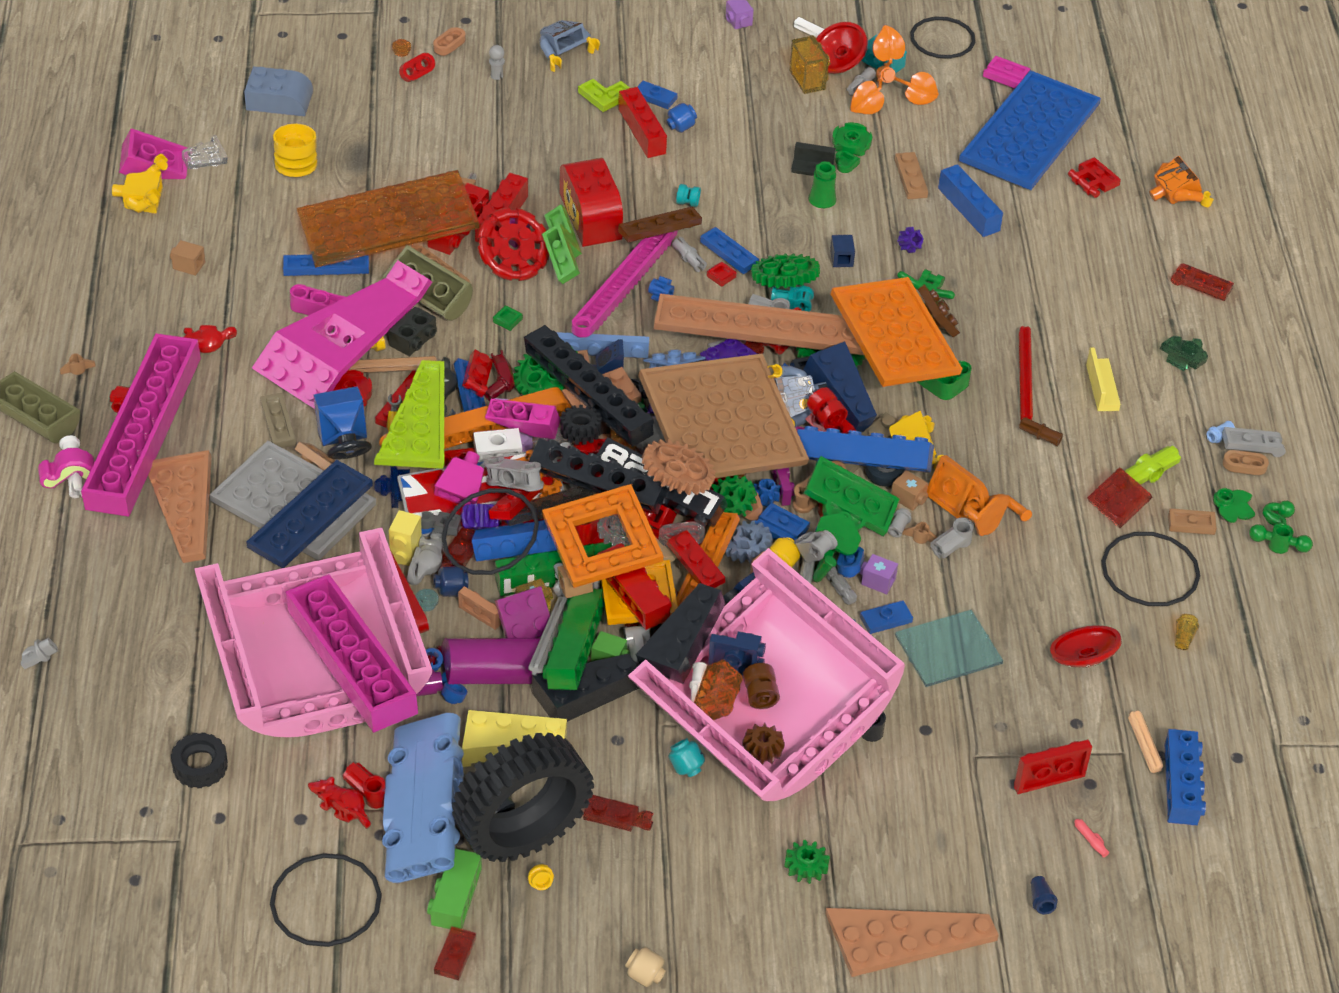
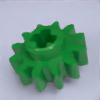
M803 840L802 846L794 842L793 848L786 850L784 867L789 868L788 875L794 876L796 874L797 882H800L802 878H806L807 883L811 884L812 877L821 881L822 874H827L830 856L825 855L826 848L821 847L817 849L816 841L811 846L808 845L806 840Z

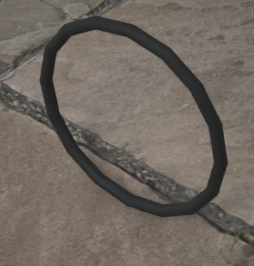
M934 16L925 18L916 23L910 32L911 42L924 54L936 58L952 59L961 57L970 52L976 43L975 34L971 28L960 20L950 17ZM934 20L950 21L967 29L971 35L972 42L961 53L952 55L936 54L920 47L915 41L914 32L917 27L925 22Z

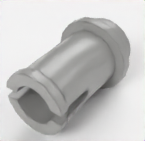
M900 508L895 511L894 520L888 529V533L891 536L901 537L906 524L910 523L912 519L909 510Z

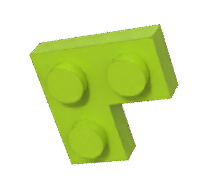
M591 79L578 86V93L602 112H605L619 104V91L630 87L619 81L605 88L595 79Z

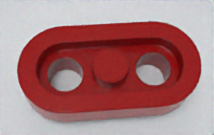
M422 53L400 66L399 74L404 81L412 82L432 71L435 67V59L429 53Z

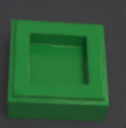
M506 305L493 316V323L509 331L523 320L522 313Z

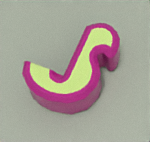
M80 448L61 450L56 454L54 462L44 460L39 464L40 485L44 488H55L76 472L84 479H87L95 462L94 457L89 452Z

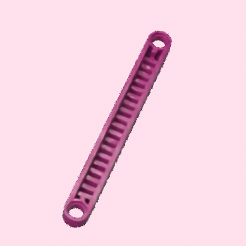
M678 230L642 239L573 318L572 333L577 337H588L595 330H599L600 325L602 326L607 317H610L615 307L622 303L623 298H626L630 290L634 289V285H637L638 281H641L642 276L644 277L645 273L649 271V267L652 268L653 263L655 264L660 255H663L664 250L666 251L667 247H670L672 240L678 234ZM579 325H583V326H587V327H586V328H582V327H578V326H579Z

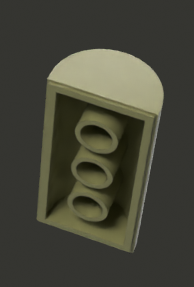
M409 245L405 246L381 277L382 279L387 277L397 260L432 281V284L419 303L449 321L455 320L463 314L473 294V288L469 282Z
M15 371L0 380V411L52 443H59L63 437L70 436L74 432L80 419V409Z

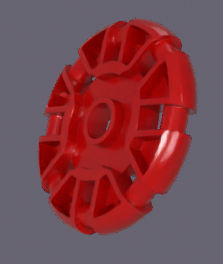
M509 207L502 208L491 213L490 218L482 222L477 236L479 240L478 252L485 266L488 265L496 276L509 281L512 279L524 281L536 276L538 271L547 264L550 255L542 233L547 230L542 223L540 224L535 219L536 216L520 208H516V210H510ZM510 218H515V224H510ZM495 224L499 227L498 231L494 229ZM528 224L534 229L532 233L531 230L526 227ZM509 240H514L518 244L517 250L509 247ZM488 241H492V246L488 245ZM534 243L540 244V249H534ZM496 255L502 260L500 264L493 259ZM530 259L534 264L529 265L526 261ZM511 266H517V271H513Z

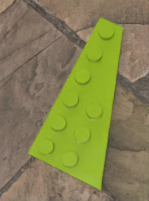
M421 361L413 382L405 394V399L401 403L390 425L389 432L381 444V449L374 459V465L444 468V361Z

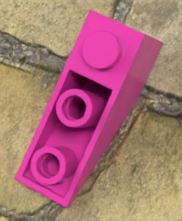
M500 399L490 400L485 416L486 420L511 429L519 428V432L533 437L548 439L556 438L561 421L555 406Z

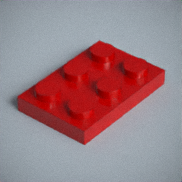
M1089 739L1074 741L1068 745L1051 747L1045 751L1028 753L1020 757L1014 783V789L1017 794L1085 777L1092 751Z

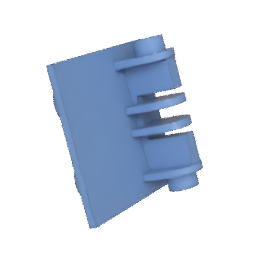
M669 350L668 354L656 353L652 354V358L643 360L650 363L649 368L691 363L703 360L705 357L696 356V352L681 353V350Z

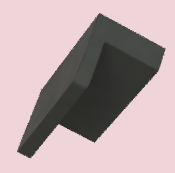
M796 142L791 172L814 176L816 165L826 161L834 165L836 148Z

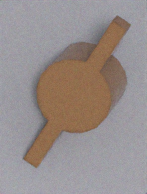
M74 353L70 356L69 362L60 369V374L71 372L74 375H80L87 368L95 367V362L84 359L81 355Z
M920 522L915 527L903 530V535L913 537V540L918 544H924L927 541L932 542L937 538L930 531L926 522Z

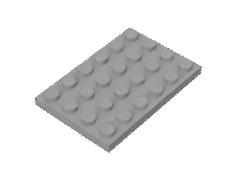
M267 441L209 494L210 501L261 529L324 470ZM364 493L302 552L319 561L376 505V498Z

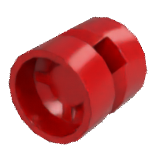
M830 388L818 389L807 400V407L825 429L838 427L848 415L847 409L837 400V397Z

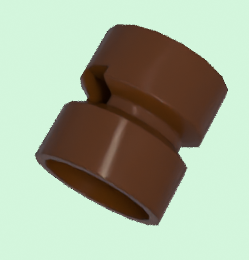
M756 663L745 669L743 678L750 706L755 709H767L776 705L780 700V694L776 684L774 668L767 663Z

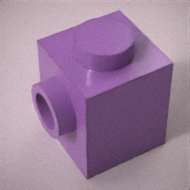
M747 0L726 1V19L734 29L751 26L753 23V8Z

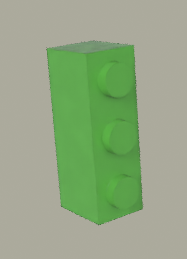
M455 849L454 867L443 871L442 878H437L434 890L436 893L435 899H430L427 914L431 915L432 926L462 931L482 871V858L480 855L474 852Z

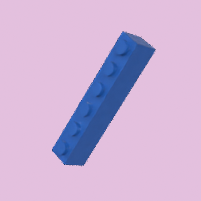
M805 426V429L797 430L809 460L817 461L822 456L829 461H839L845 464L931 472L934 445L928 442L927 438L915 437V441L906 440V436L901 435L884 438V434L871 433L870 436H863L862 432L852 430L848 434L840 433V430L827 428L826 432L818 431L817 427Z

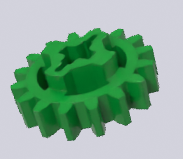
M735 475L734 478L727 476L724 481L719 478V484H712L711 487L713 491L725 496L728 505L724 512L738 513V515L741 514L746 517L745 511H752L751 504L757 503L755 498L757 492L752 481H748L746 476L740 479L738 475Z

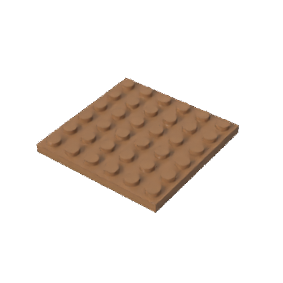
M763 354L640 369L639 378L665 441L667 442L670 439L674 444L676 441H679L680 445L688 444L689 449L696 448V453H703L702 458L710 459L708 464L714 465L713 470L716 471L715 478L807 465L809 461L808 455L774 378H768V375L772 374L770 369L767 368L768 365Z

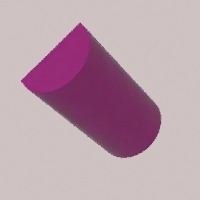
M444 638L441 650L448 684H532L533 674L528 667L540 638Z

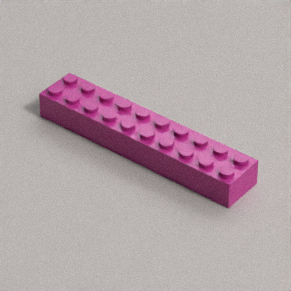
M155 333L81 490L85 510L130 516L152 468V462L157 457L200 362L201 356L198 339Z

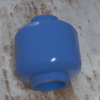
M680 103L668 111L666 122L671 130L675 129L682 133L695 125L697 115L690 104Z

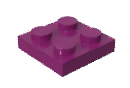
M541 586L495 600L506 638H537L542 636L550 614Z

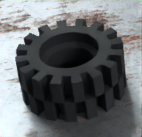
M575 405L571 409L566 408L561 416L560 433L564 439L568 438L570 443L572 441H575L577 445H579V442H582L583 445H586L587 441L593 443L594 439L597 440L601 435V414L595 408L591 410V406L588 405L586 408H583V405H579V408H576Z

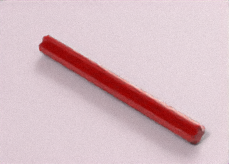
M1021 326L1019 331L1020 420L1023 418L1032 420L1031 328L1029 326Z

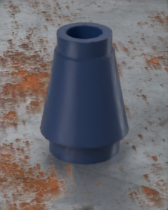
M1043 876L1034 877L1030 882L1033 908L1040 914H1050L1057 908L1058 899Z

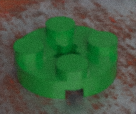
M848 122L845 123V126L840 128L837 126L833 130L832 143L834 148H836V152L847 151L856 156H863L865 151L870 149L873 136L871 131L870 133L867 131L866 126Z

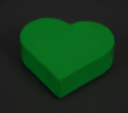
M847 151L837 152L835 162L838 171L841 173L851 172L860 164L861 158Z

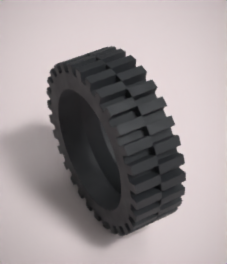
M535 733L533 739L530 734L523 736L521 742L517 738L510 741L509 747L506 748L504 744L497 747L499 752L495 755L491 752L485 756L487 761L484 763L478 761L474 765L476 771H469L465 775L467 782H460L458 786L460 792H455L453 797L455 802H452V809L454 810L452 815L475 853L480 855L481 858H488L492 862H495L496 859L499 862H506L508 857L511 861L517 860L519 854L523 858L528 857L531 850H535L537 853L543 850L542 845L545 843L548 846L553 844V838L557 835L560 838L566 834L564 829L566 827L572 828L576 824L574 819L583 816L584 812L581 809L588 808L590 804L588 799L593 796L591 789H594L592 781L594 779L574 747L566 738L563 739L561 735L557 734L554 736L553 733H547L544 737L542 733ZM548 777L543 788L530 801L514 810L495 813L499 806L515 791L533 781Z

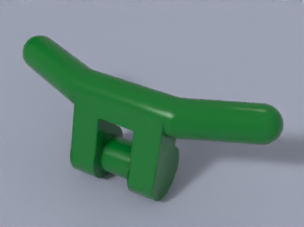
M927 269L923 271L919 280L914 279L903 271L897 274L898 278L909 277L917 290L925 284L930 291L934 289L940 298L953 299L955 297L953 291L940 289L945 281V277L939 274L936 276Z

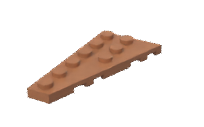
M209 450L153 460L152 468L148 474L183 563L206 559L212 458Z
M826 908L825 912L851 977L998 941L999 936L989 914Z

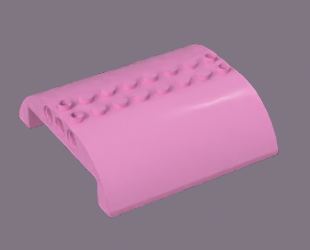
M382 528L359 532L360 552L223 581L218 563L194 568L237 719L243 725L264 735L300 737L365 722L288 612L285 591L328 574L336 582L416 694L428 682L432 675V667Z
M768 548L751 564L756 578L724 606L695 663L703 662L709 666V645L712 634L725 635L735 639L738 631L762 636V643H766L763 658L765 663L774 668L776 684L780 694V700L776 705L767 709L751 707L748 702L744 679L708 672V669L706 679L708 689L705 693V706L701 709L691 701L689 683L692 681L693 669H691L684 684L666 678L645 660L628 677L759 798L764 801H777L789 797L809 785L872 726L893 697L903 675L905 664ZM766 723L767 727L770 728L775 725L776 731H782L785 747L780 759H774L773 764L765 761L762 765L760 761L756 760L743 748L742 741L747 729H753L754 724L762 727Z

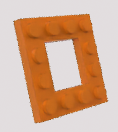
M631 484L542 510V516L573 588L664 561L663 553ZM617 514L631 545L588 557L575 526Z

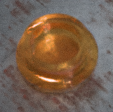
M398 39L392 43V50L399 57L407 56L411 50V43L405 39Z

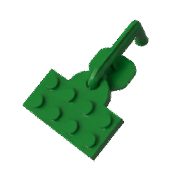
M822 456L818 458L803 494L823 504V517L820 518L815 532L829 531L836 538L838 545L835 549L827 551L823 559L818 561L813 574V581L816 583L822 581L831 568L836 566L837 562L832 557L835 550L847 556L853 555L857 551L861 541L859 531L863 526L884 537L900 498Z

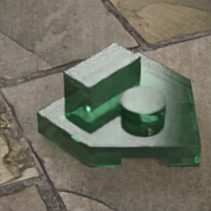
M1172 336L1162 342L1160 350L1168 354L1166 362L1182 371L1187 370L1189 367L1196 370L1205 364L1208 359L1207 352L1202 348L1203 343L1201 339L1193 338L1192 341L1182 340V337Z

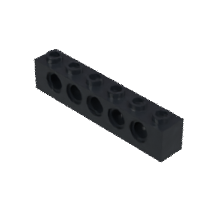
M539 438L528 461L539 462L541 464L539 472L543 475L598 494L631 484L642 509L658 514L668 492L667 486H661L662 482L653 481L654 476L644 475L639 469L633 467L627 469L616 461L610 460L607 462L601 460V457L598 455L581 453L579 449L573 446L566 448L553 439H547L546 441ZM562 457L559 462H553L555 458ZM577 464H583L580 469L574 470ZM604 471L600 477H594L597 472ZM618 479H625L623 483L615 484ZM639 486H646L643 491H636Z

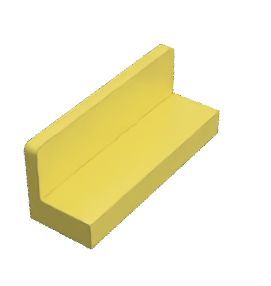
M1090 347L1086 366L1097 410L1119 411L1121 404L1109 358L1097 359L1095 347Z

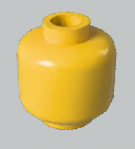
M788 537L778 538L769 549L792 568L801 555L794 543L795 540Z

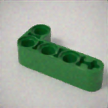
M958 361L962 367L960 375L917 381V383L938 398L950 400L969 386L972 367L966 361Z

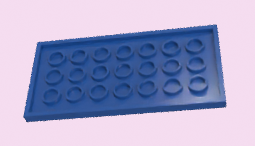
M1030 70L960 154L959 161L1032 190L1099 106L1101 98Z

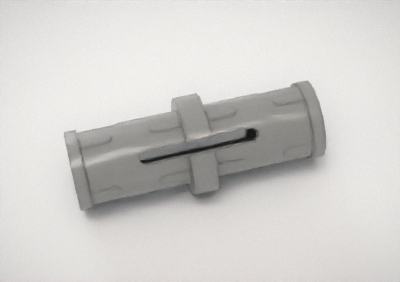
M679 237V240L677 238L674 240L673 248L682 255V259L688 262L696 272H700V269L703 271L706 268L707 263L684 238Z

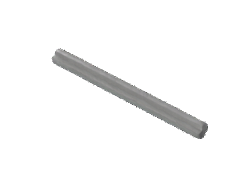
M565 595L558 597L528 669L532 671L533 675L542 673L548 659V653L552 650L553 639L558 635V625L562 624L563 612L567 611L568 598Z

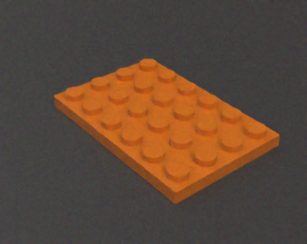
M909 277L832 288L830 295L882 387L961 374V365Z

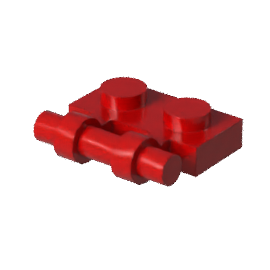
M1095 157L1080 163L1078 172L1074 169L1068 172V176L1072 178L1071 181L1076 185H1080L1084 188L1083 191L1087 195H1092L1094 198L1100 195V191L1097 190L1098 188L1105 193L1120 186L1121 182L1117 175Z

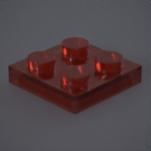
M1119 467L1087 498L1117 527L1121 528L1153 497L1151 493Z

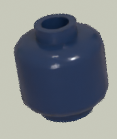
M443 566L439 569L438 574L433 576V587L438 589L439 594L443 597H458V592L464 586L468 588L469 585L468 573L459 567Z

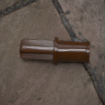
M1023 418L1019 424L1021 430L1036 436L1037 440H1045L1057 447L1062 441L1063 433L1046 427L1045 423L1041 425L1028 418Z

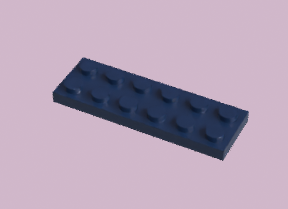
M335 460L246 541L247 548L275 565L285 568L373 486L372 479L339 460Z

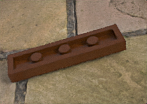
M691 206L621 223L618 226V231L627 242H634L701 225L702 217Z

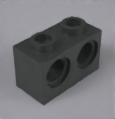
M415 306L388 330L389 346L410 357L415 351L420 350L425 342L435 336L437 332L436 317Z

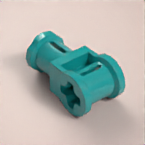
M773 286L771 300L784 298L789 301L790 309L793 310L799 307L802 311L810 312L814 291L808 286L790 287V290L777 289Z

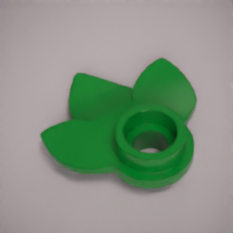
M1227 488L1219 489L1214 494L1213 502L1219 507V514L1226 521L1235 523L1237 518L1247 520L1255 517L1254 510L1248 504L1253 496L1252 494L1244 490L1232 491Z

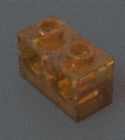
M724 659L708 665L693 703L712 720L728 716L733 711V705L740 691L743 676Z

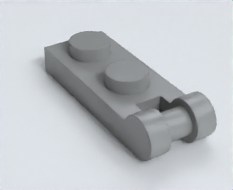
M1224 427L1222 431L1226 449L1272 453L1275 457H1281L1286 452L1284 445L1281 444L1282 436L1279 432Z

